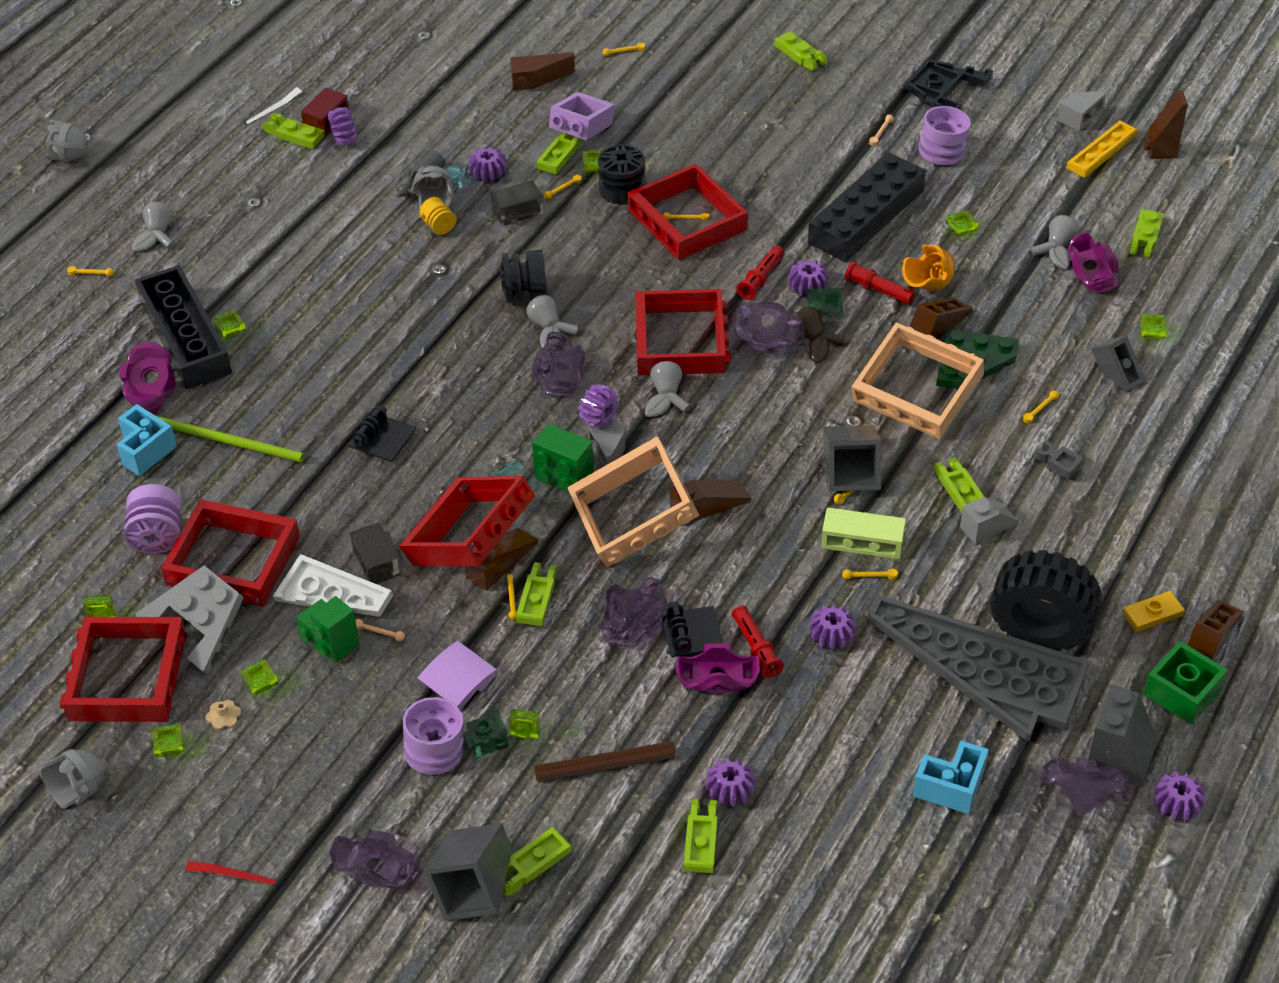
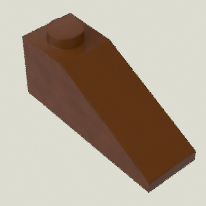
M574 52L510 57L513 90L535 89L575 72Z
M1183 90L1175 94L1149 127L1147 137H1144V150L1148 151L1150 159L1177 158L1188 107Z
M954 297L919 304L910 327L920 333L940 339L946 333V329H952L970 314L973 308Z
M691 480L684 483L700 515L689 523L751 502V497L740 481ZM675 486L670 488V508L682 502Z
M519 528L506 532L479 566H465L466 579L487 591L538 543V539Z
M1218 600L1196 622L1187 645L1209 659L1214 660L1225 645L1244 611Z

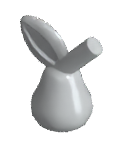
M150 202L144 207L142 212L147 231L135 239L132 245V251L134 252L148 250L157 240L168 249H171L175 244L164 233L173 218L171 208L162 202Z
M1066 215L1054 217L1049 225V242L1031 247L1033 256L1049 252L1051 261L1057 267L1067 270L1071 262L1068 250L1065 247L1074 236L1079 234L1078 223L1072 217Z
M540 295L528 304L526 309L528 318L544 328L540 335V344L545 352L551 351L558 345L561 339V332L577 334L578 326L559 321L556 302L552 297Z
M663 361L657 363L651 369V381L659 394L648 401L645 408L646 417H657L668 410L671 403L684 413L689 410L691 405L676 394L683 375L678 364L671 361Z

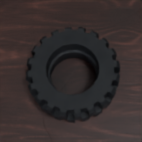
M1031 550L1022 553V555L1019 553L1011 557L1002 565L991 595L990 609L994 621L998 622V627L1003 632H1007L1008 636L1056 651H1060L1062 648L1069 650L1085 642L1093 633L1102 602V591L1093 574L1090 575L1089 569L1084 565L1080 566L1078 561L1072 557L1068 559L1058 552L1054 554L1048 553V550H1039L1037 553Z

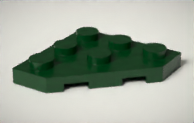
M946 329L944 343L952 344L969 354L973 353L976 357L983 359L984 375L981 378L983 379L995 373L997 368L1005 364L1009 366L1016 362L1019 339ZM940 362L936 386L959 389L968 374Z

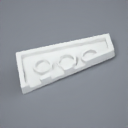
M300 554L274 593L273 598L275 602L310 607L320 599L328 602L334 596H337L352 608L356 614L380 617L392 599L393 593L390 589Z

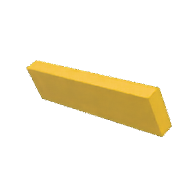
M1118 121L1069 160L1066 168L1084 178L1134 139L1137 136L1138 130L1122 121Z

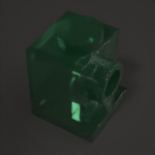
M842 288L808 289V307L817 308L820 313L843 312Z
M498 709L492 710L491 715L466 723L467 731L463 732V738L467 748H473L476 758L509 747L507 729Z

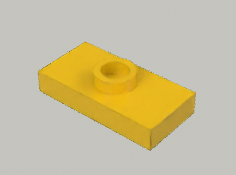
M1168 591L1123 607L1122 614L1137 633L1182 617L1185 609L1173 593Z

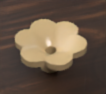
M225 700L224 702L213 703L205 718L208 723L212 724L215 730H222L225 727H234L237 724V718L241 716L242 712L239 707L235 706L233 701Z

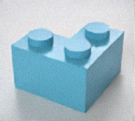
M137 404L118 418L124 438L117 443L122 465L139 476L177 447L172 426Z
M960 741L953 762L924 754L915 776L913 797L969 814L985 772L989 749Z

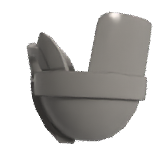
M50 119L52 125L47 127L50 133L45 142L48 150L46 157L51 160H60L61 162H72L82 157L88 146L85 133L75 124Z
M427 164L418 170L411 188V194H416L419 198V210L421 205L432 197L440 198L450 209L454 204V182L449 172L439 166Z
M70 749L63 752L60 756L43 763L38 768L48 792L59 807L65 809L75 802L76 805H79L97 792L104 777V770L108 764L104 758H100L92 751Z

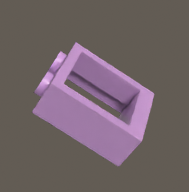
M576 92L551 106L549 128L588 140L612 125L615 104Z

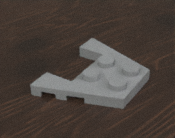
M202 566L139 610L135 615L137 617H168L175 610L205 636L189 654L187 659L208 675L212 668L210 663L215 652L219 653L222 646L220 641L226 628L230 629L244 597L206 566Z

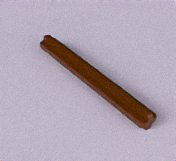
M668 741L535 766L534 772L538 782L674 758L675 747L673 742Z

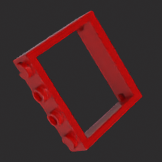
M693 164L628 192V210L678 260L747 230L749 217L745 208L737 203L732 195H729L721 188L720 184L715 182L697 164ZM694 187L726 218L687 236H683L652 205Z
M721 289L635 291L638 376L650 375L653 366L663 361H671L678 364L682 374L726 372V363H730V348L725 349V346H729V332H724V329H728V315H723V313H727V300H722ZM714 311L717 353L647 354L645 313Z
M524 476L457 477L399 546L412 566H479L536 495ZM498 501L466 542H439L472 502ZM472 543L475 545L473 549L470 548Z
M199 499L161 567L165 585L174 587L197 571V569L183 567L182 565L204 525L277 540L256 582L216 574L244 597L242 602L248 605L253 604L264 607L300 538L297 519Z
M84 617L82 627L77 630V647L72 650L71 671H67L66 692L62 693L60 698V707L64 708L68 721L168 722L186 638L182 617ZM94 638H166L154 698H80Z

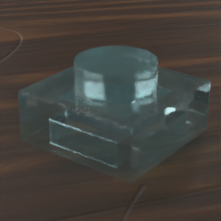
M445 166L444 170L449 172L453 178L454 188L463 189L467 177V168Z
M518 459L506 462L489 476H517L516 473L523 466Z

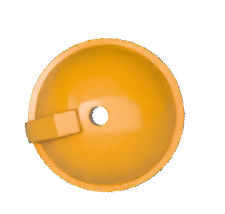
M923 244L922 250L924 254L920 259L911 257L904 259L902 274L910 286L936 292L952 281L955 262L951 254L940 246Z

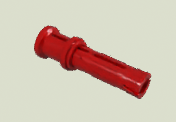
M773 246L759 265L747 272L745 280L738 283L736 290L740 297L752 300L756 296L757 290L765 285L766 277L785 255L784 250L780 246Z
M852 261L845 272L844 279L846 281L852 280L861 284L864 289L872 288L908 306L914 300L915 291L877 275L874 269L868 270L859 266L856 261Z
M745 605L736 607L731 615L751 647L750 655H757L759 657L761 675L765 678L775 677L784 668L782 660L776 657L773 644L764 639L748 608Z

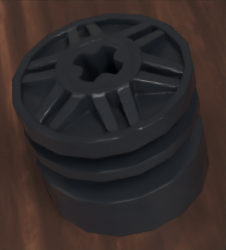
M615 145L608 147L600 153L598 157V173L601 197L613 204H628V192L646 185V167L643 152L630 145Z
M542 250L527 251L526 261L522 263L517 252H514V263L509 264L508 253L502 254L500 265L501 287L507 303H513L512 292L516 291L519 302L523 301V292L527 290L531 300L540 295H547Z

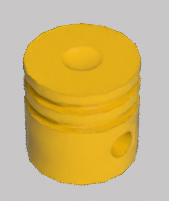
M429 198L420 207V217L437 235H444L454 228L457 220L456 215L440 198Z

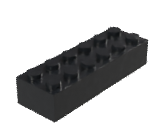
M888 152L809 222L808 244L846 263L924 191L926 169Z
M180 265L135 279L139 300L162 345L171 353V362L185 389L232 374L228 352Z

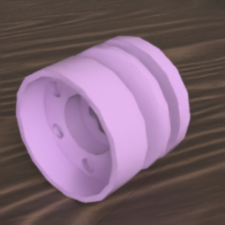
M948 106L933 107L928 110L924 115L918 146L921 156L929 162L938 165H951L961 161L965 155L966 139L969 136L970 118L963 111Z
M157 484L143 485L132 490L127 496L124 525V539L126 543L134 550L149 554H158L171 550L180 535L182 500L179 494L169 487Z
M438 697L424 698L414 702L406 710L403 717L405 760L416 771L428 775L443 774L452 770L460 763L463 755V717L461 711L449 700Z

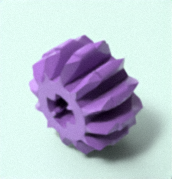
M340 107L330 111L328 119L335 142L341 146L357 141V132L350 110L347 107Z
M492 146L490 148L483 147L482 150L476 149L469 159L471 175L475 177V180L482 179L483 182L486 180L493 182L494 179H501V175L506 174L507 163L505 154L501 153L500 149L494 150Z
M807 259L806 262L798 261L797 265H792L788 282L793 292H799L800 297L803 295L811 297L813 294L819 296L821 292L826 291L829 274L825 264H818L817 260L810 262Z
M592 385L590 390L585 391L584 398H581L582 403L578 407L580 410L579 417L593 428H605L608 422H612L613 416L617 414L616 408L619 406L617 402L619 395L606 385Z
M835 604L831 608L823 605L820 611H814L809 625L813 642H819L821 648L827 645L831 651L835 646L843 649L845 643L851 644L856 632L853 613H846L845 606L838 609Z
M727 757L725 763L716 760L714 768H709L706 788L710 792L712 800L719 799L721 806L726 802H730L734 808L736 801L745 804L747 797H752L755 776L754 773H751L749 764L742 765L740 758L735 762H731L729 757Z
M1176 771L1171 776L1164 774L1154 791L1156 796L1155 806L1161 807V815L1171 814L1172 821L1177 817H1180L1184 822L1189 819V816L1196 818L1200 810L1204 808L1206 801L1204 797L1205 787L1199 786L1198 778L1190 779L1188 772L1183 776H1180Z

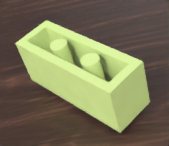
M827 508L822 530L821 548L900 559L906 518Z

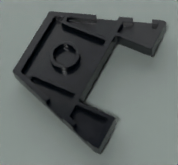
M926 60L905 81V89L931 108L948 106L961 110L962 104L946 97L963 80L984 87L993 77V70L985 69V72L975 71V67L966 66L962 69L954 67L953 63Z

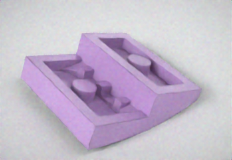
M456 641L440 653L423 670L418 679L443 699L455 704L461 711L477 690L482 693L498 673V670L462 643Z

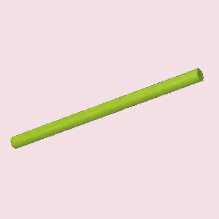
M157 416L171 425L174 431L300 463L303 462L305 454L302 452Z

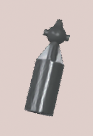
M437 151L429 152L409 171L407 183H403L396 188V191H398L397 197H407L411 194L415 175L422 166L427 164L443 168L445 166L444 157Z

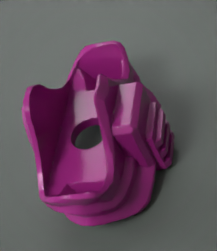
M1087 232L1074 236L1070 242L1068 253L1070 262L1073 264V272L1082 281L1084 286L1098 293L1117 287L1119 261L1109 244H1102L1100 241L1095 244L1091 235ZM1087 263L1097 265L1093 270H1087L1083 266Z
M146 342L134 346L130 351L128 362L121 364L119 377L123 381V394L132 406L137 404L155 415L165 398L172 394L173 389L176 387L175 376L171 367V353L156 342ZM151 371L157 372L158 379L154 383H147V373Z
M706 643L703 653L694 657L678 656L676 659V673L679 681L686 688L694 691L722 694L734 690H743L754 684L760 672V662L757 655L745 657L731 652V645L729 643ZM717 668L722 669L725 672L710 674L712 670Z

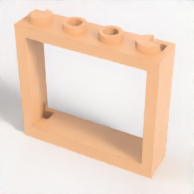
M896 322L852 385V399L854 402L937 439H941L984 375V360L976 357L973 353L969 354L952 344H946L931 335H925L910 326L908 328ZM899 345L968 374L941 416L872 386Z
M658 436L567 487L593 546L607 567L620 562L625 557L643 549L648 544L700 516L667 449ZM663 462L682 502L610 543L605 544L588 504Z

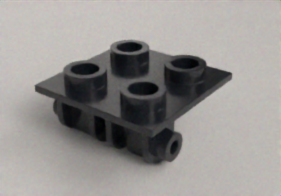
M379 405L373 408V413L366 417L359 431L353 434V439L349 442L348 447L392 462L414 433L416 427L387 417V409L383 405Z
M677 601L669 603L667 613L661 614L670 657L703 653L706 643H723L714 606L683 610L682 605Z

